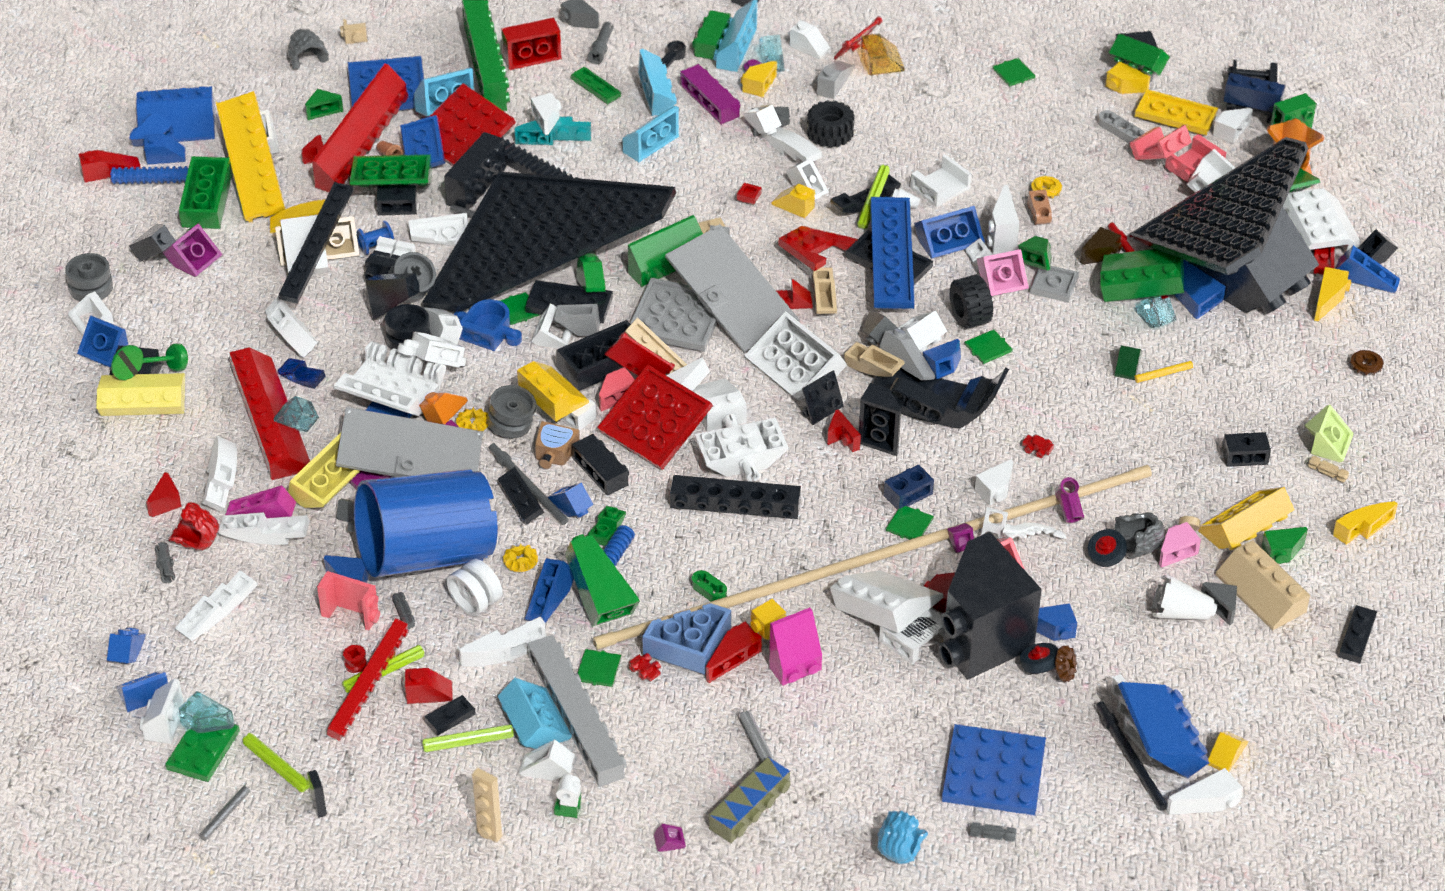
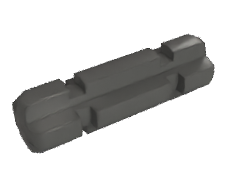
M394 593L392 596L393 602L397 606L396 609L400 619L408 624V629L414 628L416 625L415 619L411 615L412 612L407 600H405L404 593Z
M972 822L970 825L971 836L979 837V835H983V838L996 840L1005 838V841L1014 842L1016 839V828L1007 827V829H1003V826L991 824L981 826V823Z

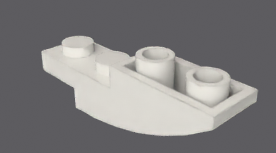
M277 297L265 310L268 314L266 317L284 339L302 357H305L313 350L317 341L306 326L296 318L285 301L279 300V297Z
M216 436L214 439L207 468L209 476L202 504L222 511L226 505L228 492L234 484L237 466V447L235 443Z
M264 513L223 516L219 533L232 539L250 543L287 545L290 538L306 537L310 520L307 515L266 518Z
M538 617L514 630L508 631L504 635H501L496 630L472 643L464 645L458 649L460 665L462 667L487 666L510 661L528 654L529 642L546 637L545 622L541 617Z

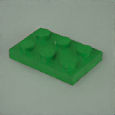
M197 713L165 764L166 770L209 782L239 734V725Z

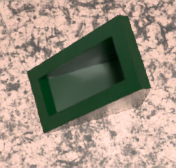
M1121 345L1115 377L1135 380L1143 350Z

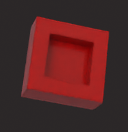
M744 182L737 193V200L755 205L762 193V187Z

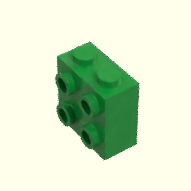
M1306 93L1274 103L1271 125L1299 119L1302 123L1312 128L1317 103Z

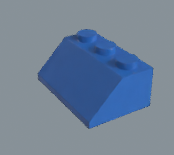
M975 206L914 223L918 240L931 259L966 249L979 238L985 243Z

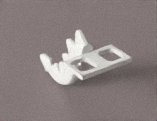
M990 507L986 509L981 535L990 531L997 533L999 538L1004 536L1007 538L1012 537L1013 539L1014 537L1027 538V535H1035V533L1039 534L1043 531L1046 534L1052 533L1055 537L1066 539V535L1061 530H1056L1047 525L1022 523L1014 526L1006 524L1008 512ZM990 512L1002 514V524L990 522Z

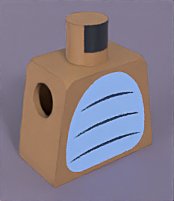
M542 421L535 444L536 459L539 460L540 466L549 469L552 464L565 465L572 456V443L580 440V430Z

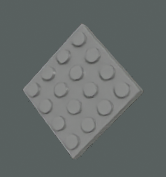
M651 278L630 324L639 318L665 344L705 352L718 321L705 308L688 285Z

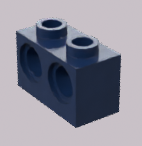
M918 464L884 481V497L897 510L904 506L909 507L933 494L934 479Z

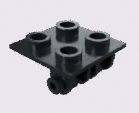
M835 370L802 388L806 406L803 407L801 413L805 418H810L812 425L831 415L835 410L844 407Z

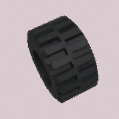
M826 100L825 102L814 104L807 114V136L816 145L820 144L822 147L832 148L847 144L854 135L855 115L853 109H850L848 105H844L843 102Z
M975 274L953 280L950 284L949 296L952 311L959 324L964 329L990 323L993 317V300L984 279L980 275Z

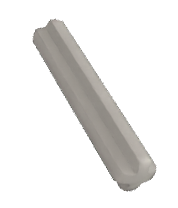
M748 710L741 712L740 721L760 762L762 763L767 757L774 760L752 713Z

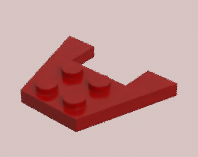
M800 226L781 236L778 240V245L813 271H816L825 266L827 260L826 257L818 253L831 246L846 251L858 239L807 226Z

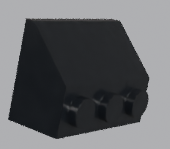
M870 383L860 399V445L897 456L899 453L901 407L890 389Z

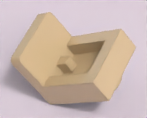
M343 19V26H340L341 37H345L346 44L368 42L365 23L347 25V20Z

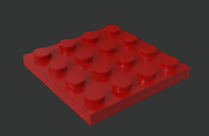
M464 83L430 115H436L438 118L444 158L451 166L462 157L483 132L502 137L516 123L512 116Z
M647 364L597 429L610 439L663 470L713 405L707 399Z

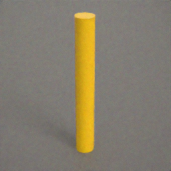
M1187 361L1135 375V382L1139 383L1192 369L1193 363L1192 361Z

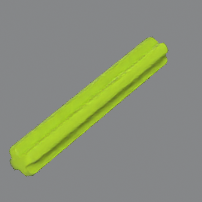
M881 164L879 166L857 222L859 228L866 229L871 220V197H880L890 172L888 165Z
M416 645L390 659L388 668L381 673L382 677L424 657V650L421 645ZM362 672L342 682L346 693H350Z
M509 724L425 738L422 743L424 752H431L513 738L514 731L512 725Z
M248 733L243 737V744L298 791L303 793L310 788L309 780L254 734Z

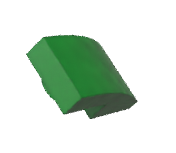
M606 506L598 515L597 524L588 535H592L599 545L606 546L614 532L622 524L626 511Z

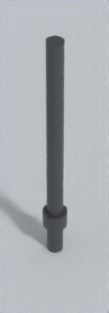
M492 443L489 446V450L497 457L496 460L502 466H506L508 470L516 467L533 495L562 525H565L569 519L514 464L511 456L506 451H502L495 443Z

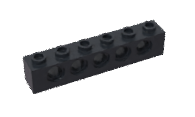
M673 475L670 491V508L798 519L801 502V486Z

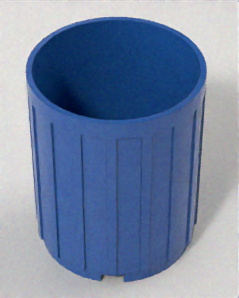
M465 469L361 481L357 486L354 499V526L359 553L367 572L372 577H382L468 563L472 559L483 561L484 558H488L487 555H492L497 543L498 522L497 512L491 511L489 499H494V496L484 474L480 471Z

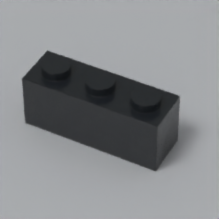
M591 434L572 443V459L607 496L628 486V468L617 460L616 455L606 448L602 440Z

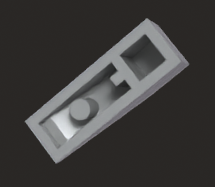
M836 61L825 66L817 78V95L835 99L854 70L855 65Z
M897 328L885 331L880 349L904 360L905 364L901 368L918 379L932 380L935 378V374L914 340L907 336L905 331Z

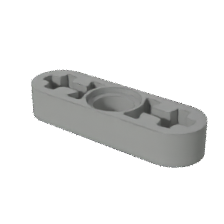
M1105 110L1099 114L1098 124L1127 143L1145 133L1142 129L1112 111Z

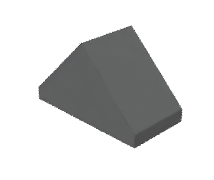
M1204 582L1201 592L1214 599V603L1217 604L1215 613L1228 625L1233 624L1236 610L1237 586Z

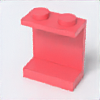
M1183 125L1166 136L1163 135L1161 127H1154L1129 143L1135 160L1167 158L1192 143L1186 125Z
M1197 134L1193 137L1190 150L1179 157L1172 154L1166 158L1165 168L1188 183L1205 155L1215 149L1226 158V152Z
M329 571L326 572L317 586L321 616L330 618L337 606L362 613L365 630L369 631L380 618L376 586Z

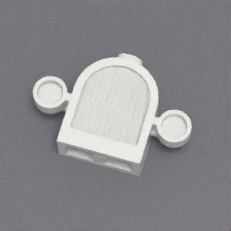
M414 332L412 340L406 339L404 343H399L397 352L402 354L414 355L425 361L454 367L465 366L467 360L466 357H463L464 347L444 338L421 332Z

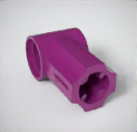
M1071 477L1064 478L1055 490V496L1060 501L1065 522L1076 523L1084 519V514L1078 495L1079 484ZM1063 487L1068 488L1071 493L1066 492Z

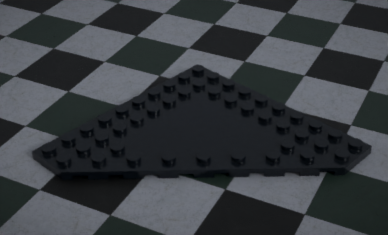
M1288 137L1281 139L1129 233L1131 241L1227 275L1236 273L1239 270L1238 268L1252 263L1256 257L1262 254L1308 151L1306 142Z
M499 171L439 272L434 285L429 289L422 301L423 306L458 312L465 310L479 301L489 299L664 218L677 193L674 186Z

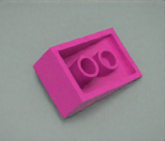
M811 607L770 623L769 668L782 686L822 670V651Z

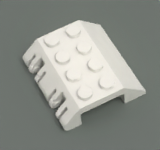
M1324 188L1290 192L1283 208L1310 251L1311 249L1341 246L1345 253L1353 245L1357 248L1361 245L1339 200Z
M371 341L365 348L366 361L354 376L344 373L334 385L335 389L419 416L422 413L419 404L425 399V396L431 392L438 393L446 366L428 361L424 375H421L423 359L417 358L414 355L410 356L399 353L394 348L390 351L387 363H385L387 346Z

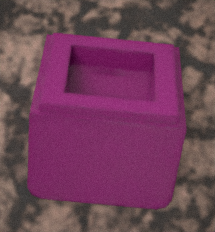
M967 523L947 529L955 553L964 551L967 542L974 539L973 527Z
M661 823L654 832V840L658 852L686 847L682 827Z

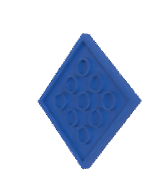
M413 56L348 62L352 107L386 63L406 83L408 98L400 106L399 110L414 109V92L422 79H424L422 57Z
M954 724L942 802L1035 816L1046 737Z

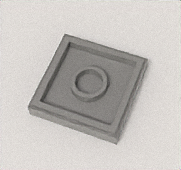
M1051 266L1048 271L1039 268L1030 294L1069 303L1079 278V272Z

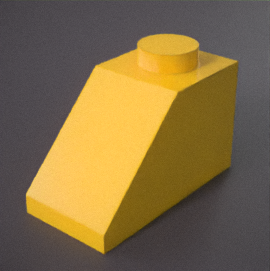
M777 61L749 67L747 72L743 73L741 77V84H743L742 92L764 97L777 77Z
M1119 62L1107 72L1105 87L1120 94L1145 93L1147 89L1149 90L1150 76Z
M798 183L782 191L772 201V205L806 218L815 208V190Z
M772 598L751 610L750 625L754 632L759 633L764 639L770 640V623L786 617V611Z

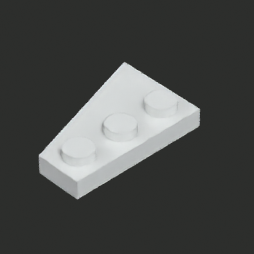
M467 213L408 220L412 241L451 246L456 245L468 225Z

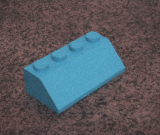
M752 0L738 9L734 17L730 18L729 28L725 29L724 38L719 43V49L715 50L714 53L717 69L738 72L757 30V0Z

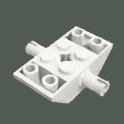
M731 414L732 421L729 415L723 418L726 428L695 434V439L707 467L726 477L745 473L747 480L752 482L751 475L754 481L758 480L760 477L758 470L767 469L788 450V445L776 418L738 425L736 416Z

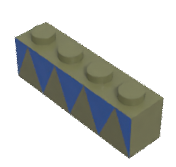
M767 757L709 814V830L729 843H732L737 837H742L747 827L752 822H757L761 813L766 808L772 807L776 798L781 793L784 794L788 791L791 785L790 770Z

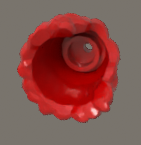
M187 503L181 513L182 519L168 540L176 544H182L185 548L207 549L213 544L219 532V523L208 510L202 509L199 504Z

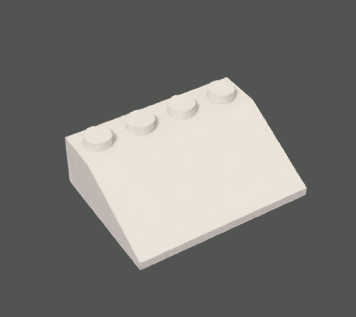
M786 311L744 355L798 401L804 398L803 387L832 370H835L837 377L847 366L846 362L835 350Z
M881 570L845 575L830 587L836 609L897 633L944 598L942 593Z

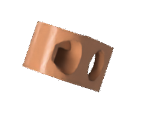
M1046 189L1029 191L1027 206L1033 215L1034 224L1051 223L1052 212ZM1042 196V199L1040 201H1036L1034 197Z

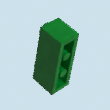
M710 10L707 17H704L703 26L699 27L697 38H694L692 48L695 49V57L714 60L715 50L719 49V43L724 38L725 29L729 28L730 13Z
M1118 34L1109 51V54L1114 57L1113 61L1116 63L1122 62L1134 69H1142V72L1149 76H1152V74L1160 76L1170 58L1163 49L1122 34Z

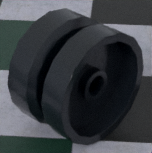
M402 304L393 307L385 315L386 341L391 350L394 348L398 349L399 343H404L406 339L412 340L414 332L430 334L429 313L425 308L414 304Z

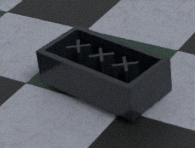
M483 132L444 175L446 203L448 206L456 205L470 209L476 204L480 196L485 194L498 172L505 171L507 163L505 162L506 148L504 147V138Z
M628 320L622 321L557 349V368L578 391L604 381L607 374L624 368L606 356L605 353L631 324Z

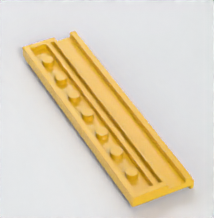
M252 91L219 103L215 102L246 221L250 223L253 222L254 218L260 216L265 218L285 210L286 207L255 92Z

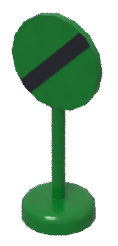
M174 343L167 348L165 356L143 358L141 349L135 345H127L118 350L113 357L111 370L113 375L119 380H128L139 372L142 363L166 361L172 371L180 372L187 367L188 353L182 344Z

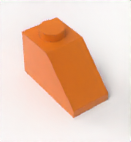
M431 392L425 396V399L419 406L428 422L445 425L468 400L466 397L454 394Z

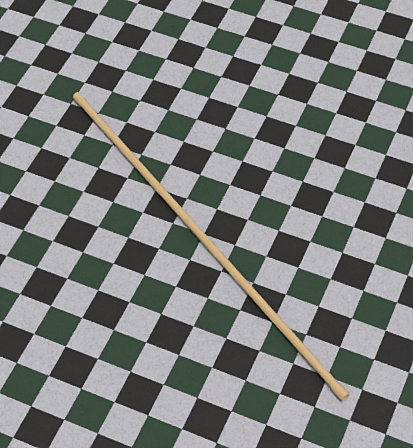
M1144 465L1122 474L1080 486L1078 490L1079 498L1128 482L1151 477V468L1149 465ZM1054 494L1003 511L1008 512L1007 520L1058 505L1060 501ZM1000 513L989 515V521L998 524L1003 520V515ZM985 516L965 523L973 527V531L982 529ZM948 528L686 610L691 612L700 610L703 605L710 603L729 608L950 539L947 531ZM673 614L660 618L662 621L673 618ZM651 621L593 637L594 647L596 650L643 635Z

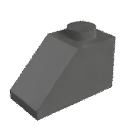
M567 0L560 3V17L571 27L599 28V13L584 0Z
M871 309L868 313L863 332L868 335L866 339L875 346L876 344H881L885 331L899 328L886 316Z

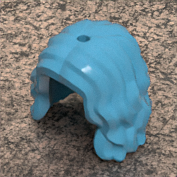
M888 811L887 817L884 819L882 827L878 832L877 847L887 859L898 864H909L915 860L917 853L921 849L920 844L927 837L928 832L925 829L917 828L919 821L914 815L910 816L904 811Z

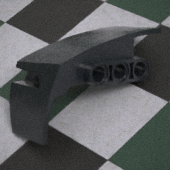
M1005 367L994 379L980 376L970 379L968 384H963L943 378L920 380L900 368L891 377L877 376L873 384L891 390L901 407V414L930 423L961 429L987 409L997 395L1009 369Z

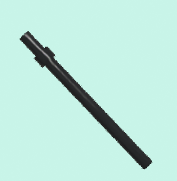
M1103 701L1098 702L1096 707L1103 717L1104 725L1115 736L1161 811L1166 810L1167 802L1120 729L1118 719L1114 713H1110Z

